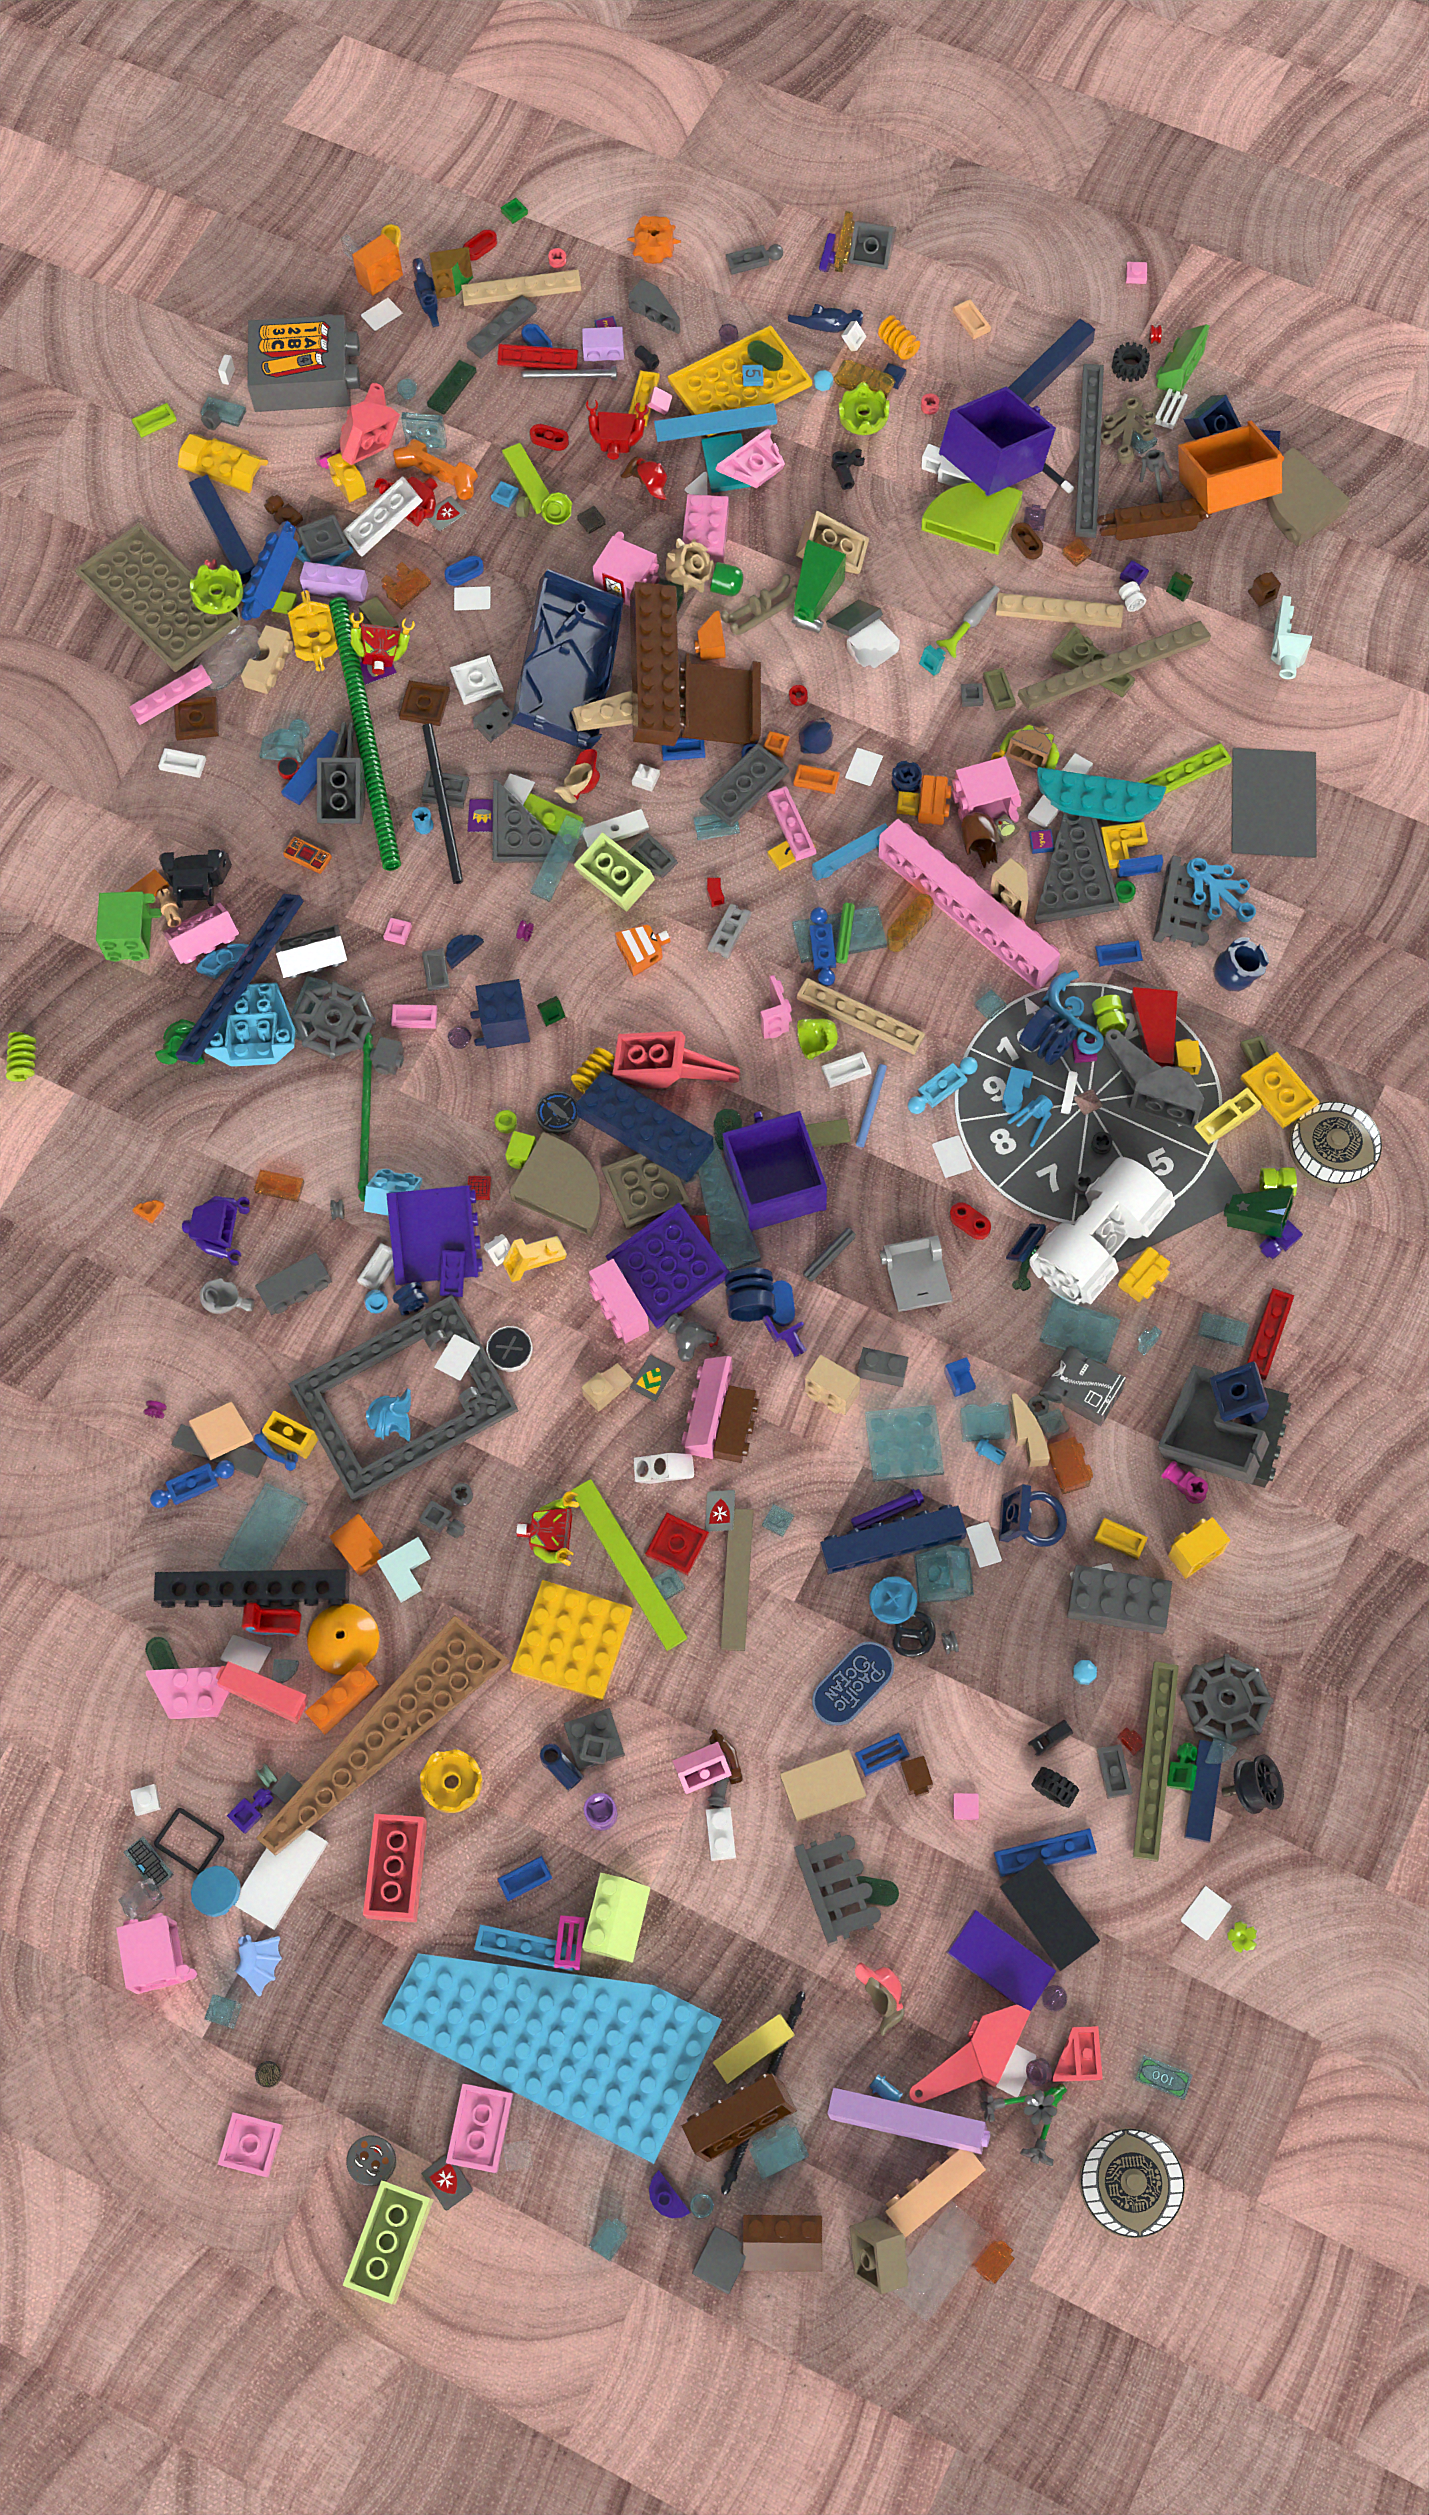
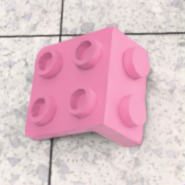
M774 975L769 976L770 996L775 1007L761 1011V1033L764 1039L776 1038L782 1033L788 1032L789 1022H792L790 1015L792 1011L788 999L784 1000L782 983L780 980L777 981Z

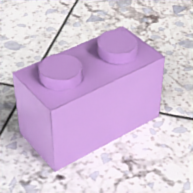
M622 327L582 329L584 361L624 360Z

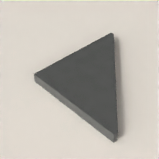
M493 779V863H576V858L497 779Z

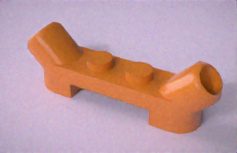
M411 439L406 447L394 449L393 456L397 468L415 466L424 473L431 474L440 481L455 486L459 499L468 500L473 497L475 492L473 484L478 479V475L469 465L460 461L454 467L428 454L426 444L416 439Z

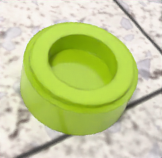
M502 1110L496 1114L494 1122L499 1132L507 1134L516 1129L517 1118L512 1111Z

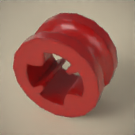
M1150 325V344H1153V342L1160 344L1162 336L1161 325H1158V327Z
M795 685L789 690V699L793 705L802 706L808 701V692L803 685ZM796 693H801V698H796Z

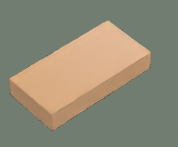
M971 299L953 307V313L973 340L990 332V325Z

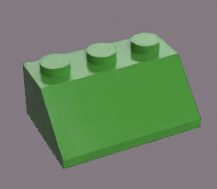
M1205 324L1185 330L1181 338L1177 337L1173 346V352L1167 354L1164 367L1161 366L1157 372V388L1166 392L1170 388L1173 389V393L1179 391L1181 394L1204 354L1210 325Z

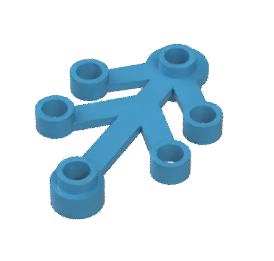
M1194 858L1189 861L1186 867L1187 873L1194 879V894L1191 900L1195 905H1201L1206 900V894L1203 892L1204 881L1209 886L1210 909L1207 912V916L1211 920L1219 919L1222 914L1219 896L1236 911L1237 918L1241 922H1249L1256 914L1255 907L1251 903L1241 904L1226 890H1236L1239 894H1245L1250 888V883L1245 879H1240L1239 881L1220 880L1210 875L1219 874L1221 878L1229 879L1234 873V868L1231 865H1208L1202 858ZM1196 895L1200 896L1202 900L1197 899ZM1212 910L1216 911L1218 915L1213 914Z

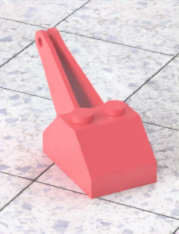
M372 383L365 400L350 406L348 409V416L345 424L342 426V434L339 439L342 458L350 465H353L389 447L400 414L391 407L386 406L384 388L380 384Z
M681 1031L618 1034L613 1076L621 1082L644 1089L668 1088L679 1078L737 1083L739 1082L738 1075L740 1074V1069L685 1049V1036Z
M1016 2004L984 2015L980 2021L974 2020L967 2034V2037L971 2038L970 2042L912 2086L909 2091L911 2101L921 2104L978 2080L995 2087L1000 2081L1031 2011ZM915 2091H921L922 2096L916 2097Z

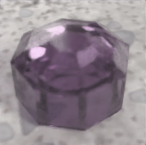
M730 323L722 325L719 329L720 341L727 345L735 343L738 339L737 327Z

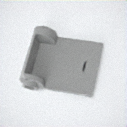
M938 1235L883 1246V1251L879 1252L882 1265L886 1264L898 1312L953 1301L942 1262V1250Z

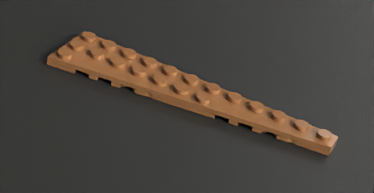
M454 1615L256 1839L275 1856L505 1667L509 1663V1659Z

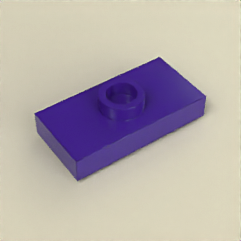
M442 1250L440 1296L452 1295L453 1297H463L466 1251Z

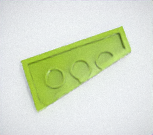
M529 793L523 806L550 834L579 840L584 824L583 817Z

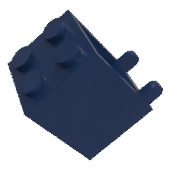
M520 979L475 986L479 1010L470 1012V1016L472 1019L480 1018L484 1036L474 1040L475 1046L486 1045V1048L490 1049L530 1042Z

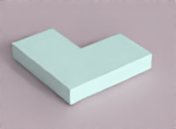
M419 1537L381 1558L377 1563L402 1603L422 1591L411 1570L431 1558Z

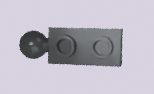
M773 244L768 250H765L764 245L726 254V262L731 275L768 266L769 258L774 261L780 260L783 256V248L778 244Z

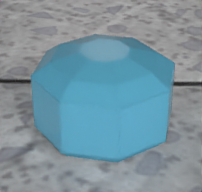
M826 370L817 371L813 377L815 388L820 391L830 390L833 385L832 373Z
M1080 1660L1073 1667V1678L1079 1684L1089 1685L1097 1677V1667L1090 1660Z

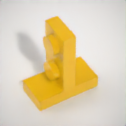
M558 1236L525 1245L521 1238L513 1241L503 1261V1265L511 1281L515 1282L521 1279L524 1271L564 1260L567 1254Z

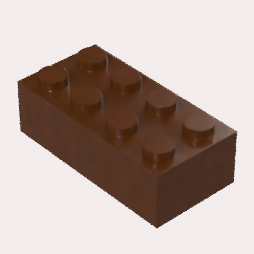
M767 2073L760 2075L754 2080L755 2083L749 2087L743 2086L733 2091L730 2098L724 2101L723 2099L717 2100L704 2113L698 2112L689 2116L687 2122L681 2126L694 2154L706 2162H710L797 2112L784 2083L772 2073L770 2075Z

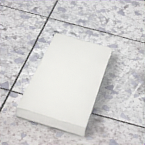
M402 476L344 529L343 533L355 550L363 556L423 500Z
M306 1830L276 1856L266 1848L243 1884L235 1906L275 1930L328 1845V1842L313 1832Z

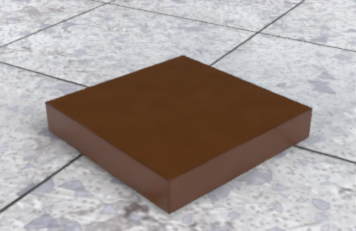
M409 680L399 719L441 726L450 694V687Z
M216 696L182 700L174 705L175 737L177 741L219 736Z

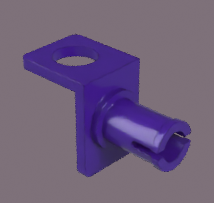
M768 1315L763 1317L762 1321L774 1342L785 1340L794 1358L807 1351L797 1335L798 1330L804 1326L803 1322L778 1334Z

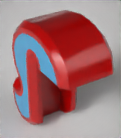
M248 1603L243 1609L241 1627L246 1632L256 1635L296 1637L300 1634L302 1614L293 1609H262L256 1603Z

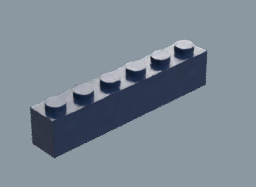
M951 1504L944 1505L938 1508L939 1511L931 1513L927 1510L915 1514L916 1517L908 1519L906 1517H899L894 1519L893 1523L886 1525L876 1523L867 1530L853 1529L844 1536L830 1535L825 1537L824 1541L820 1542V1550L827 1575L965 1539L967 1531L959 1505L954 1507Z

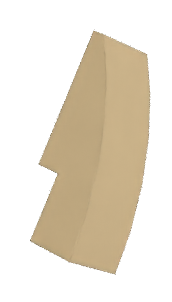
M1012 1394L1010 1405L1016 1446L1026 1445L1029 1467L1048 1466L1050 1457L1043 1432L1025 1402L1017 1394Z

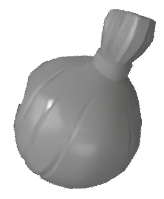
M222 1278L207 1282L199 1293L202 1306L214 1314L226 1313L234 1307H241L246 1311H253L254 1308L253 1299H242V1297H239L236 1286L232 1282H224Z

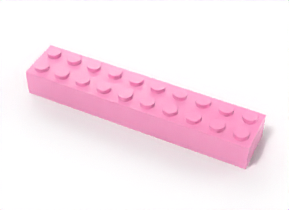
M897 819L880 834L878 857L1036 990L1042 989L1057 974L1060 959L1058 949L1044 941L1037 931H1032L1026 926L1023 919L1014 916L1005 904L996 901L988 890H983L978 886L971 876H966L957 864L948 861L940 850H935L930 846L923 836H918L909 824Z

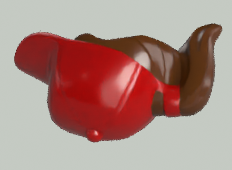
M639 456L634 457L620 475L621 478H629L631 476L639 478L640 482L646 485L652 496L666 501L663 489L667 481V474L661 463L654 461L646 462Z

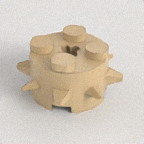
M680 538L677 539L676 549L667 554L665 572L667 580L678 588L684 589L685 593L693 587L700 593L704 592V583L713 577L714 571L713 560L710 561V555L706 553L708 549L701 543H697L696 539H693L689 544H685Z

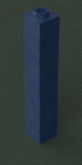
M1079 319L1008 388L1029 405L1093 343L1095 328Z
M208 475L196 478L189 482L193 497L231 570L234 571L236 569L239 572L242 585L246 584L251 578V571L255 565Z

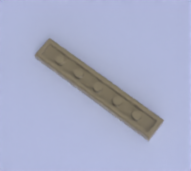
M734 1508L733 1530H728L721 1650L745 1651L753 1509Z

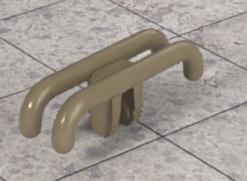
M784 574L778 586L770 591L765 588L762 589L758 598L756 595H752L747 605L730 615L727 611H723L721 619L725 623H732L752 612L755 617L738 626L737 623H732L730 625V630L733 634H743L794 603L798 586H793L791 594L787 598L771 607V599L784 592L790 584V575Z

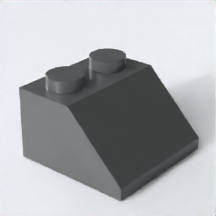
M855 221L849 263L888 269L894 246L896 227Z

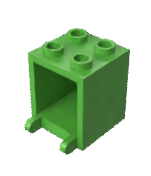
M143 892L99 893L96 941L106 960L116 962L124 959H131L133 961L149 959L152 918H160L162 916L159 908H150L148 904L155 902L153 894H144Z

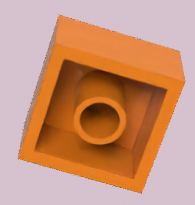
M381 234L352 254L358 283L372 296L403 275L398 247L384 234Z

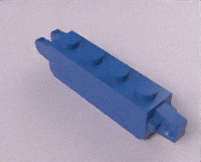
M288 521L282 522L276 532H271L266 537L265 546L258 555V562L251 571V578L243 589L244 594L241 601L244 602L241 616L245 621L258 618L262 611L274 607L299 546L298 542L293 539L296 528Z

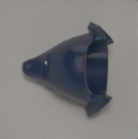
M824 717L808 721L800 729L799 742L802 753L822 754L832 746L834 735L830 723L826 722Z

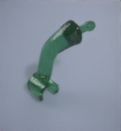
M1039 1245L1035 1246L1027 1259L1021 1263L1018 1279L1012 1283L1015 1290L1021 1288L1022 1291H1026L1031 1287V1282L1027 1278L1031 1267L1030 1258L1040 1248Z

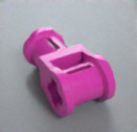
M1175 1460L1171 1462L1161 1477L1163 1479L1167 1478L1178 1486L1177 1490L1184 1494L1190 1503H1202L1208 1491L1207 1482L1200 1477H1196L1191 1472L1186 1473L1177 1466ZM1197 1488H1200V1489H1201L1200 1492H1196V1493H1193V1492H1192L1193 1489H1194V1490H1196Z

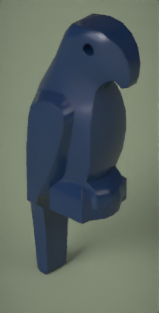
M416 258L412 262L413 272L416 280L413 281L415 292L433 328L438 327V301L432 277L427 275L422 259Z
M819 304L814 305L812 315L809 317L788 315V322L830 333H838L845 330L852 321H857L860 327L863 324V312L854 309L851 313L847 314L841 309L824 308Z

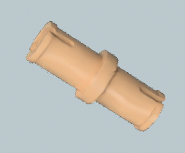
M162 889L164 896L161 891L157 893L161 904V913L166 917L168 926L176 928L174 921H176L178 926L182 922L177 912V903L173 901L170 890Z

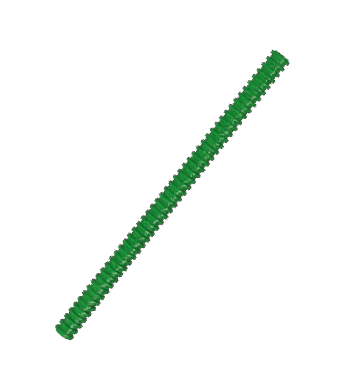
M336 597L329 602L333 618L332 621L359 754L363 763L368 799L371 806L376 839L378 840L377 844L379 846L382 868L387 871H393L400 868L401 861L360 660L351 645L352 622L349 620L348 601L343 597Z

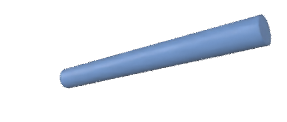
M879 1064L856 1141V1146L858 1147L865 1146L887 1066Z

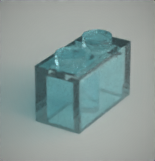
M996 1402L983 1407H978L977 1404H970L961 1408L959 1416L962 1442L1010 1438L1011 1428L1008 1405Z
M788 2124L775 2131L777 2136L767 2140L766 2136H763L752 2142L753 2147L749 2151L762 2180L809 2157L796 2126L790 2128Z

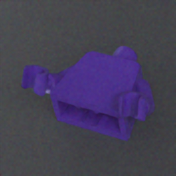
M214 1196L203 1205L196 1206L193 1209L191 1220L183 1221L182 1230L205 1253L221 1259L223 1257L228 1258L231 1265L237 1266L239 1262L232 1260L231 1257L233 1255L242 1257L241 1253L236 1249L226 1251V1248L231 1247L237 1208L241 1214H248L250 1208L242 1207L241 1205H249L250 1200L247 1197H241L238 1201H235L234 1198Z

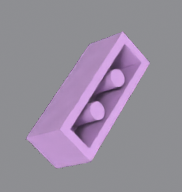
M304 562L300 582L305 594V590H307L311 595L331 598L343 597L346 600L364 602L368 589L365 570Z

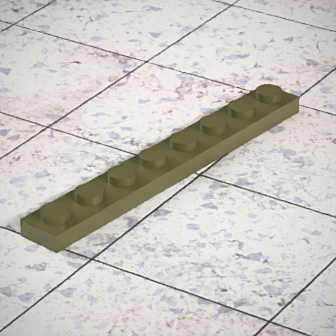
M1155 1661L1153 1663L1132 1858L1154 1862L1159 1861L1179 1668V1665Z

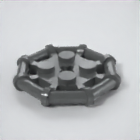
M332 981V983L303 992L304 996L295 1014L292 1015V1022L295 1023L302 1040L301 1045L304 1048L308 1047L330 1056V1059H335L336 1056L363 1048L365 1036L370 1032L372 1026L375 1025L376 1019L372 1016L365 999L366 995L362 991L357 992L338 984L337 981ZM329 993H331V995H332V996L328 997L327 1000H324V1001H323V999L319 1000V999L317 998V997H320V996H323V995H326V994H329ZM337 993L351 998L350 1001L338 997ZM310 1003L315 1005L311 1014H305ZM355 1005H359L362 1012L361 1016H357L354 1012L353 1007ZM337 1015L338 1022L330 1023V1020L327 1019ZM305 1022H311L312 1033L308 1034ZM356 1024H363L358 1036L353 1033ZM318 1037L330 1041V1047L315 1040ZM345 1038H349L351 1041L336 1047V1042H342Z
M1224 1654L1223 1657L1201 1665L1195 1664L1192 1667L1193 1672L1184 1694L1181 1695V1701L1186 1706L1194 1725L1193 1730L1196 1733L1199 1731L1225 1743V1746H1231L1233 1742L1255 1734L1260 1735L1263 1732L1262 1727L1271 1705L1274 1704V1698L1270 1697L1260 1674L1261 1670L1258 1667L1255 1668L1230 1657L1229 1654ZM1223 1667V1674L1212 1678L1208 1674V1672ZM1233 1668L1247 1676L1245 1679L1237 1678L1234 1674L1230 1673V1670ZM1200 1679H1202L1207 1684L1203 1693L1197 1694L1195 1691ZM1252 1680L1259 1696L1254 1697L1248 1683ZM1223 1693L1233 1696L1234 1699L1231 1701V1705L1221 1701ZM1194 1702H1202L1207 1715L1202 1719ZM1253 1704H1258L1260 1707L1255 1719L1249 1716L1250 1709ZM1212 1719L1218 1724L1225 1725L1224 1732L1207 1725V1723ZM1244 1720L1248 1725L1245 1728L1232 1732V1724Z

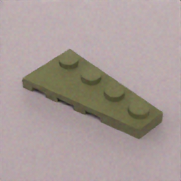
M1076 626L1071 629L1052 653V658L1072 669L1108 656L1103 650H1098L1088 636L1085 638L1080 634V629ZM1125 673L1099 683V685L1123 698L1134 685L1135 678L1129 673Z

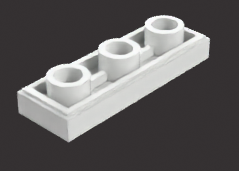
M642 809L583 828L581 829V834L588 849L602 832L616 842L648 831L649 826Z

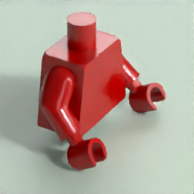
M587 400L586 407L590 412L588 416L589 432L595 443L600 444L601 451L607 452V457L612 460L618 459L619 453L630 452L631 446H634L643 437L646 420L644 416L649 412L648 405L645 404V410L640 412V403L636 404L635 410L638 413V418L637 414L598 412V415H596L598 409L597 400H595L596 406L593 409L588 407L589 403Z
M416 477L407 479L408 483L423 500L405 517L416 527L424 519L434 516L436 500L433 490L438 485L431 477L424 483ZM377 478L374 487L379 488L380 494H384L394 483H390L384 478Z

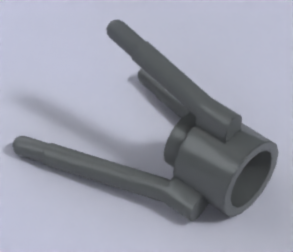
M1153 449L1142 457L1139 481L1143 482L1146 467L1151 472H1155L1159 503H1162L1164 501L1159 470L1164 466L1170 479L1173 478V475L1165 459V453Z

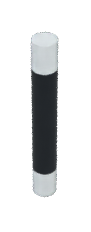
M1044 464L1042 472L1067 493H1071L1074 486L1049 465Z

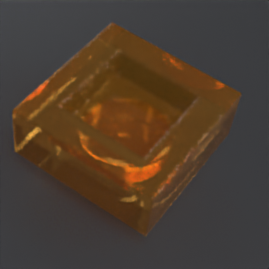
M1079 538L1062 550V555L1075 567L1088 559L1092 554V550Z

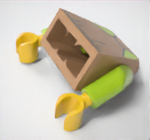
M1027 724L1022 729L1009 732L999 747L1000 751L993 753L991 760L1002 758L1006 753L1007 757L1035 769L1041 767L1055 770L1059 760V751L1057 745L1053 743L1055 736L1050 733L1048 727L1040 726L1038 728Z

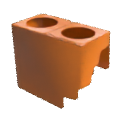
M359 1513L329 1536L359 1576L376 1565L377 1561L382 1557L379 1550L383 1548V1544Z

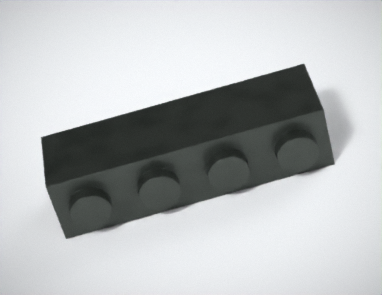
M1264 1387L1269 1403L1268 1412L1261 1421L1250 1424L1252 1428L1263 1430L1269 1441L1262 1462L1258 1461L1260 1467L1252 1485L1263 1488L1266 1487L1269 1481L1272 1482L1274 1479L1276 1468L1272 1467L1274 1459L1278 1460L1281 1446L1277 1444L1279 1437L1283 1438L1286 1424H1283L1284 1416L1289 1415L1291 1403L1288 1402V1393Z

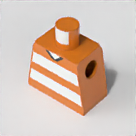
M643 925L615 933L616 944L633 977L663 958L661 946L671 942L666 930L654 934L650 925Z

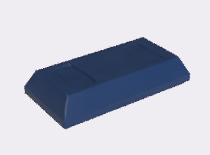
M1030 1223L1010 1250L1006 1259L1024 1262L1045 1234L1046 1225Z

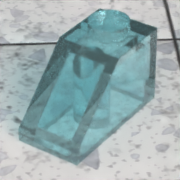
M280 728L267 735L262 740L259 757L272 760H282L290 757L294 758L297 762H302L305 742L301 730Z

